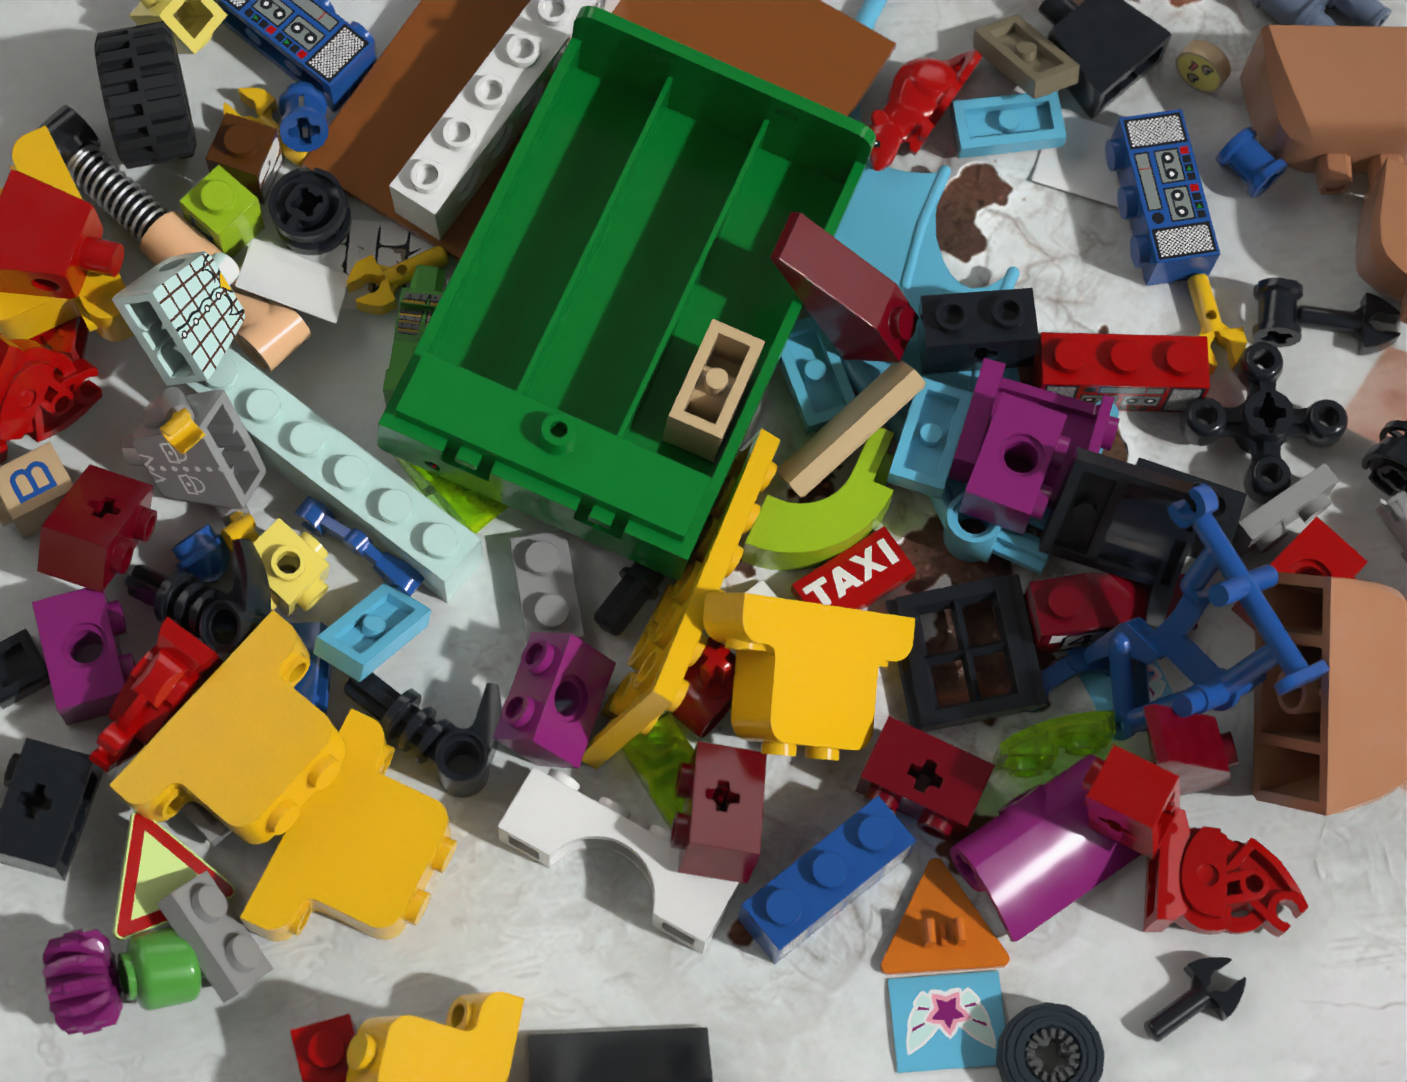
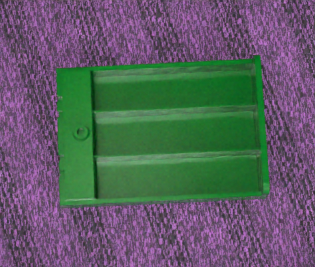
M595 6L581 7L574 20L572 37L378 422V447L391 455L673 579H681L804 306L770 257L791 212H801L835 238L876 142L875 133L860 121ZM712 319L765 341L755 371L714 462L662 440L668 415Z

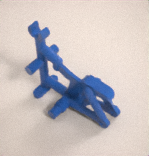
M1206 483L1193 487L1188 491L1196 504V513L1190 509L1185 499L1172 503L1167 507L1173 523L1183 529L1192 526L1205 546L1181 579L1180 589L1183 596L1175 610L1155 630L1139 617L1123 622L1084 651V658L1088 665L1096 663L1107 656L1110 658L1113 715L1107 721V728L1115 740L1125 741L1135 736L1137 732L1146 731L1143 706L1159 704L1172 707L1175 714L1181 718H1186L1193 714L1200 715L1211 709L1225 711L1234 707L1239 702L1240 696L1252 692L1256 686L1264 683L1267 672L1278 664L1286 674L1285 678L1273 685L1279 696L1308 684L1330 671L1325 660L1310 666L1306 663L1261 592L1277 584V570L1271 565H1263L1250 571L1247 570L1212 515L1218 509V500L1213 489ZM1219 569L1225 580L1212 585L1208 590L1206 585ZM1239 600L1266 644L1227 670L1219 668L1187 634L1197 624L1210 602L1216 607H1224ZM1167 657L1194 685L1150 702L1148 665L1157 659L1162 660Z

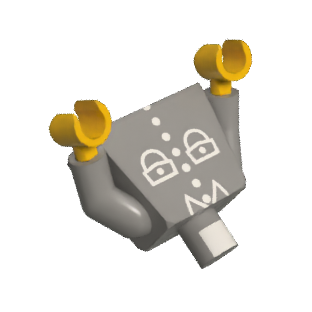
M177 387L166 388L145 407L143 420L136 431L125 436L122 446L125 461L132 466H146L161 493L168 498L202 503L216 509L226 526L221 529V535L232 553L234 539H250L254 543L260 535L255 531L256 523L246 504L267 473L268 468L224 390H212L184 395L183 391Z

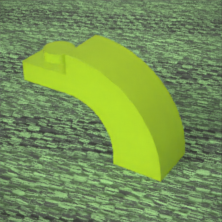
M880 427L870 436L847 482L836 493L823 500L812 503H791L767 494L760 513L746 539L742 562L760 568L779 571L813 569L820 567L874 533L888 511L894 491L886 487L895 456V454L889 452L895 433Z

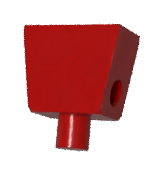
M10 170L0 195V292L73 299L80 294L88 271L113 278L118 275L124 259V246L120 243L101 239L103 226L94 206L89 202L22 172Z

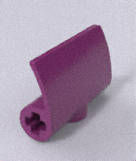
M1093 754L1086 755L1044 785H1035L1019 794L997 811L999 814L997 817L950 849L952 861L967 884L978 892H987L1011 942L1019 941L1141 855V853L1089 828L1088 810L1083 805L1087 792L1082 790V784L1091 764L1097 757Z

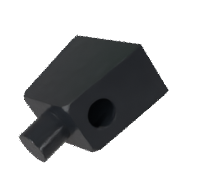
M1044 0L1038 9V12L1054 26L1050 30L1047 39L1080 65L1078 83L1066 88L1091 119L1095 118L1162 61L1172 36L1166 28L1124 0H1085L1080 5L1074 0Z

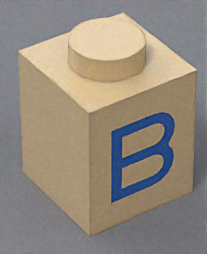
M51 442L0 467V521L3 526L14 522L23 539L41 530L42 524L74 485Z

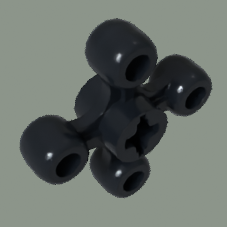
M1257 342L1248 346L1238 359L1236 367L1238 380L1247 389V397L1244 403L1237 407L1227 408L1223 407L1213 398H1197L1187 405L1181 415L1179 424L1181 434L1185 440L1196 446L1210 445L1222 437H1234L1239 447L1251 454V464L1244 475L1243 485L1249 498L1260 504H1266L1290 487L1291 471L1280 455L1281 446L1284 442L1293 438H1303L1313 447H1331L1341 439L1348 425L1346 410L1334 400H1318L1308 408L1296 409L1293 408L1292 403L1285 395L1276 391V382L1282 373L1284 361L1277 347L1266 342ZM1256 364L1262 366L1264 369L1257 367ZM1198 419H1203L1209 425L1202 424ZM1320 421H1323V422L1326 423L1329 427L1324 426L1323 424L1320 423ZM1262 476L1269 478L1273 484L1266 482Z

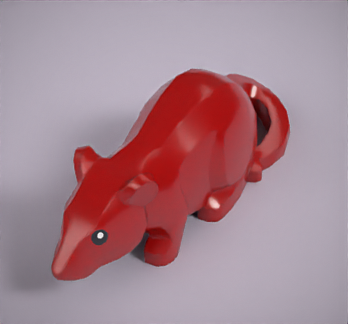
M973 49L948 60L917 58L910 60L897 71L890 85L887 104L882 110H874L870 116L871 124H867L876 135V142L869 157L874 171H882L893 163L902 143L906 142L909 144V153L915 156L972 71L983 58L980 52Z

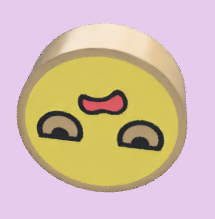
M1190 41L1176 58V69L1181 78L1188 85L1202 92H1216L1231 74V65L1225 53L1208 41Z

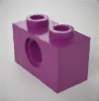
M1002 392L965 489L959 512L1024 535L1030 516L1041 520L1053 489L1042 484L1048 467L1060 470L1071 438L1061 435L1067 415ZM1011 458H1019L1026 461L1032 470L1027 473H1017L1011 470L1005 461Z
M83 588L32 602L56 708L66 725L109 715L117 696L129 678L130 672L136 666L132 653L122 655L118 635L128 633L119 600L110 602L104 591L100 593ZM89 644H100L103 646L101 655L93 662L79 663L76 661L78 652L84 646Z
M531 632L527 645L522 652L521 661L507 700L503 704L493 738L538 766L579 769L616 662L572 633Z

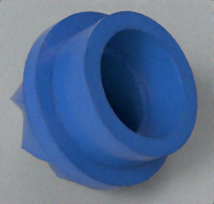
M209 523L200 527L171 548V551L179 561L175 564L176 568L179 571L183 570L195 575L201 582L216 581L221 578L230 561V552L221 533L217 535Z

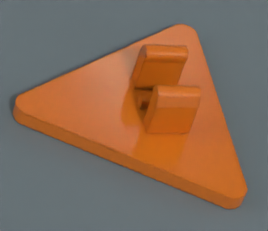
M932 858L929 860L880 964V969L885 975L1003 968L1008 964L1010 957L942 860Z

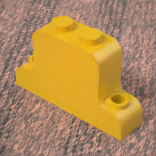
M46 125L21 136L15 142L12 149L14 164L9 165L10 169L22 172L82 199ZM88 271L80 294L73 299L0 292V333L9 340L30 339L79 316L83 317L90 332L96 330L102 338L108 341L119 342L135 336L112 301V298L126 287L119 273L113 278Z
M705 593L703 623L707 634L713 640L725 643V648L734 649L736 652L731 724L735 734L740 739L762 742L761 754L796 757L797 746L805 747L804 758L839 761L840 749L861 750L868 745L874 729L878 668H888V661H901L908 656L914 641L915 618L750 593Z
M272 610L110 783L109 786L130 808L142 817L159 823L172 818L187 803L197 802L241 840L256 845L265 843L275 835H281L289 830L300 815V807L316 790H322L334 781L341 769V762L345 755V743L327 715L294 689L310 667V653L293 626Z
M352 708L338 732L345 743V755L341 762L340 772L330 785L322 790H316L300 807L301 811L298 819L284 833L240 916L247 930L267 940L280 942L291 938L293 935L299 936L312 912L315 911L332 917L379 940L395 938L402 933L407 923L414 926L419 923L431 897V894L424 890L434 870L443 873L456 850L458 842L450 838L451 829L448 814L443 804L422 792L385 776L394 756L395 748L386 743L383 729L375 719Z
M501 991L461 995L451 1004L445 1025L413 1015L369 1018L361 1024L357 1034L350 1042L347 1052L349 1070L346 1082H508L525 998Z

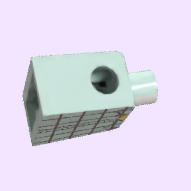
M205 251L164 259L112 298L115 306L167 386L208 381L245 319V310L230 287L239 276V267L230 256L224 253L217 252L210 255Z

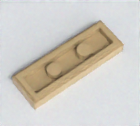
M902 360L894 362L779 466L776 473L800 498L806 496L925 387L926 382L914 368Z

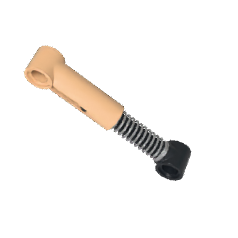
M67 105L61 106L36 128L38 129L46 125L74 183H77L80 189H84L86 195H91V199L96 201L101 208H104L107 214H111L114 220H118L120 226H124L127 232H131L134 238H138L140 251L155 265L172 256L205 251L210 255L217 252L223 253L177 211L167 213L166 208H160L158 201L153 202L152 195L146 196L147 191L145 189H140L138 183H133L132 177H126V172L120 171L118 165H113L111 158L106 159V154L101 152L99 148L101 147V142L96 133L71 107ZM236 279L230 287L245 310V319L234 339L243 352L258 367L267 373H272L311 337L310 329L292 307L235 287Z

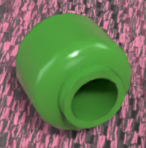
M173 927L137 934L128 941L126 952L118 954V970L125 998L128 1001L135 999L142 1009L152 1011L191 1002L199 996L202 978L206 976L200 969L196 953L192 947L177 935Z

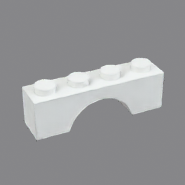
M533 766L497 826L499 840L548 868H551L563 858L584 850H605L625 857L642 872L649 884L653 898L652 926L703 954L735 898L739 882L678 873L680 849L670 847L671 832L656 825H652L647 830L629 820L631 813L619 803L606 797H601L597 802L578 791L580 788L579 783L567 774L556 769H550L546 774Z

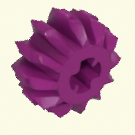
M80 929L63 933L62 937L49 939L42 955L44 962L42 973L45 979V993L48 995L50 1012L54 1014L56 1025L68 1035L81 1032L83 1035L102 1031L104 1027L116 1025L123 1008L121 993L123 991L120 986L115 953L111 951L110 940L98 929L85 932Z

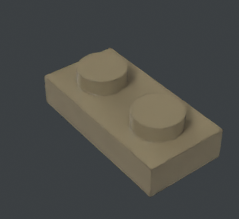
M1018 14L974 30L973 48L1033 99L1050 95L1055 91L1078 83L1080 65Z

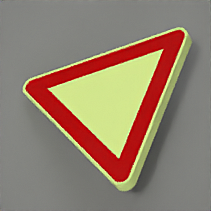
M135 811L129 820L112 934L115 939L122 941L169 923L156 903L206 870L227 900L235 895V886L157 821L146 819Z

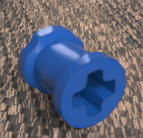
M308 82L290 84L279 96L278 109L282 117L279 134L282 141L289 148L297 152L316 150L328 138L329 125L325 117L327 111L325 94L322 90L317 89ZM300 96L304 97V106H299ZM308 127V137L304 138L303 128Z
M1249 126L1235 135L1222 148L1216 157V161L1222 167L1228 165L1248 185L1247 193L1252 198H1255L1266 192L1284 174L1288 164L1283 159L1276 160L1255 139L1257 132Z

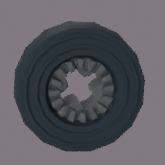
M1045 1002L1026 1007L1007 1022L998 1039L996 1063L1002 1082H1099L1103 1074L1105 1051L1099 1032L1084 1014L1068 1005ZM1051 1041L1057 1044L1056 1054L1065 1058L1064 1066H1055L1048 1073L1042 1070L1043 1060L1036 1057L1035 1050L1047 1047Z

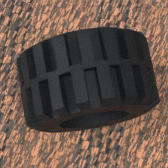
M164 21L97 33L94 52L98 77L113 142L121 162L127 169L193 157L196 148L194 126L181 64L171 29Z

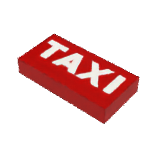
M883 526L793 583L791 592L798 601L863 610L915 577L917 570L886 527Z

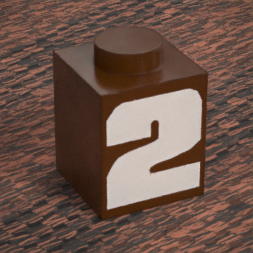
M226 112L205 160L209 173L220 165L255 195L260 204L264 205L284 157L277 129Z

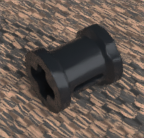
M1281 277L1258 281V284L1253 287V296L1258 301V323L1252 328L1253 341L1256 343H1270L1277 348L1297 344L1302 338V329L1297 325V302L1303 296L1302 284L1296 280Z

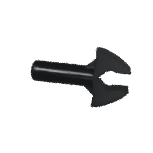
M1368 292L1361 299L1360 308L1354 312L1300 305L1297 308V325L1305 328L1351 333L1359 341L1358 355H1369L1382 351L1393 345L1401 334L1400 332L1376 330L1369 323L1370 321L1377 320L1382 323L1396 324L1399 320L1400 312L1386 300Z
M1210 957L1189 963L1183 970L1192 979L1190 990L1144 1023L1145 1032L1153 1041L1160 1042L1203 1009L1215 1010L1220 1019L1225 1021L1235 1011L1241 1000L1246 977H1243L1225 992L1215 990L1208 993L1206 989L1211 984V975L1225 967L1232 959Z

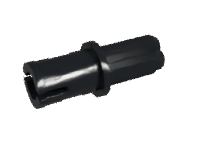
M636 562L630 568L623 567L619 572L621 580L594 613L595 622L605 632L614 636L621 635L647 600H655L658 597L657 587L666 575Z

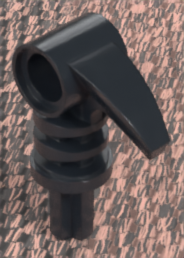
M250 539L233 540V587L228 593L219 589H213L210 585L200 582L195 575L183 570L176 571L167 576L145 565H137L131 574H126L124 584L128 587V595L153 606L154 615L158 622L162 624L169 617L189 633H193L194 636L200 638L205 645L216 653H233L272 611L267 573L262 559Z
M373 672L361 682L352 677L348 678L343 688L345 695L380 721L379 724L383 729L386 741L399 736V749L407 752L414 748L416 750L414 760L417 763L424 764L430 760L435 764L438 781L447 793L455 797L466 798L476 795L485 787L489 778V766L493 761L499 741L493 738L501 716V696L498 684L487 682L474 723L469 728L461 729L446 718L438 722L434 721L437 711L431 706L420 710L419 706L422 696L412 688L401 695ZM460 754L470 755L478 761L477 767L467 774L453 773L447 768V764L454 756Z

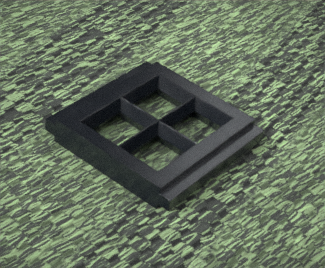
M1019 574L997 576L899 596L896 599L885 601L887 614L915 618L912 649L906 658L897 661L910 726L923 732H929L1033 711L1036 708L1048 706ZM992 600L1001 641L970 647L962 606ZM950 609L959 649L928 655L920 615ZM1003 651L1012 692L981 698L973 657ZM961 660L970 701L939 707L930 666Z

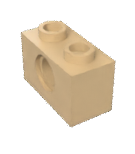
M712 319L668 415L662 440L714 462L755 371L765 341Z

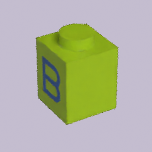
M220 165L215 167L179 201L184 218L220 251L231 258L265 228L258 198Z

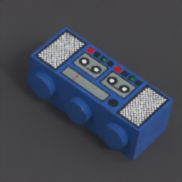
M214 0L227 14L222 24L296 82H308L317 89L322 90L327 100V107L334 112L354 93L376 63L375 41L372 35L361 24L355 21L349 24L336 14L329 0Z
M1182 109L1119 118L1111 139L1106 141L1105 155L1109 170L1117 172L1120 183L1117 195L1118 208L1122 219H1129L1133 234L1130 239V253L1135 268H1142L1146 286L1184 281L1198 273L1206 274L1209 277L1221 253Z
M878 795L743 902L740 907L738 920L772 962L776 964L909 857L916 839Z

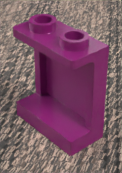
M984 358L948 478L968 484L1002 392L1067 415L1061 435L1071 438L1060 470L1048 467L1042 483L1053 488L1046 506L1052 509L1077 447L1099 453L1100 448L1108 451L1111 450L1120 418L1110 416L1114 397L1103 395L1101 403L1096 405L1003 378L1006 364ZM1011 458L1005 461L1006 465L1014 472L1027 473L1032 470L1030 465L1022 459Z

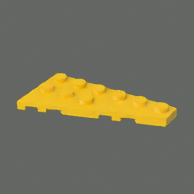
M763 428L738 451L710 513L712 517L707 520L681 579L677 580L674 586L671 584L666 586L627 661V666L634 669L635 672L630 671L623 678L615 692L609 695L601 711V714L610 720L601 732L593 739H589L582 758V762L594 769H598L639 732L647 735L656 724L660 714L665 710L670 713L674 712L687 693L689 682L683 678L688 666L691 667L702 654L708 637L702 634L704 629L705 593H726L720 587L724 578H727L734 571L743 555L744 549L738 546L740 538L750 530L761 510V506L756 504L755 501L758 494L762 493L770 484L778 468V465L772 460L780 439Z

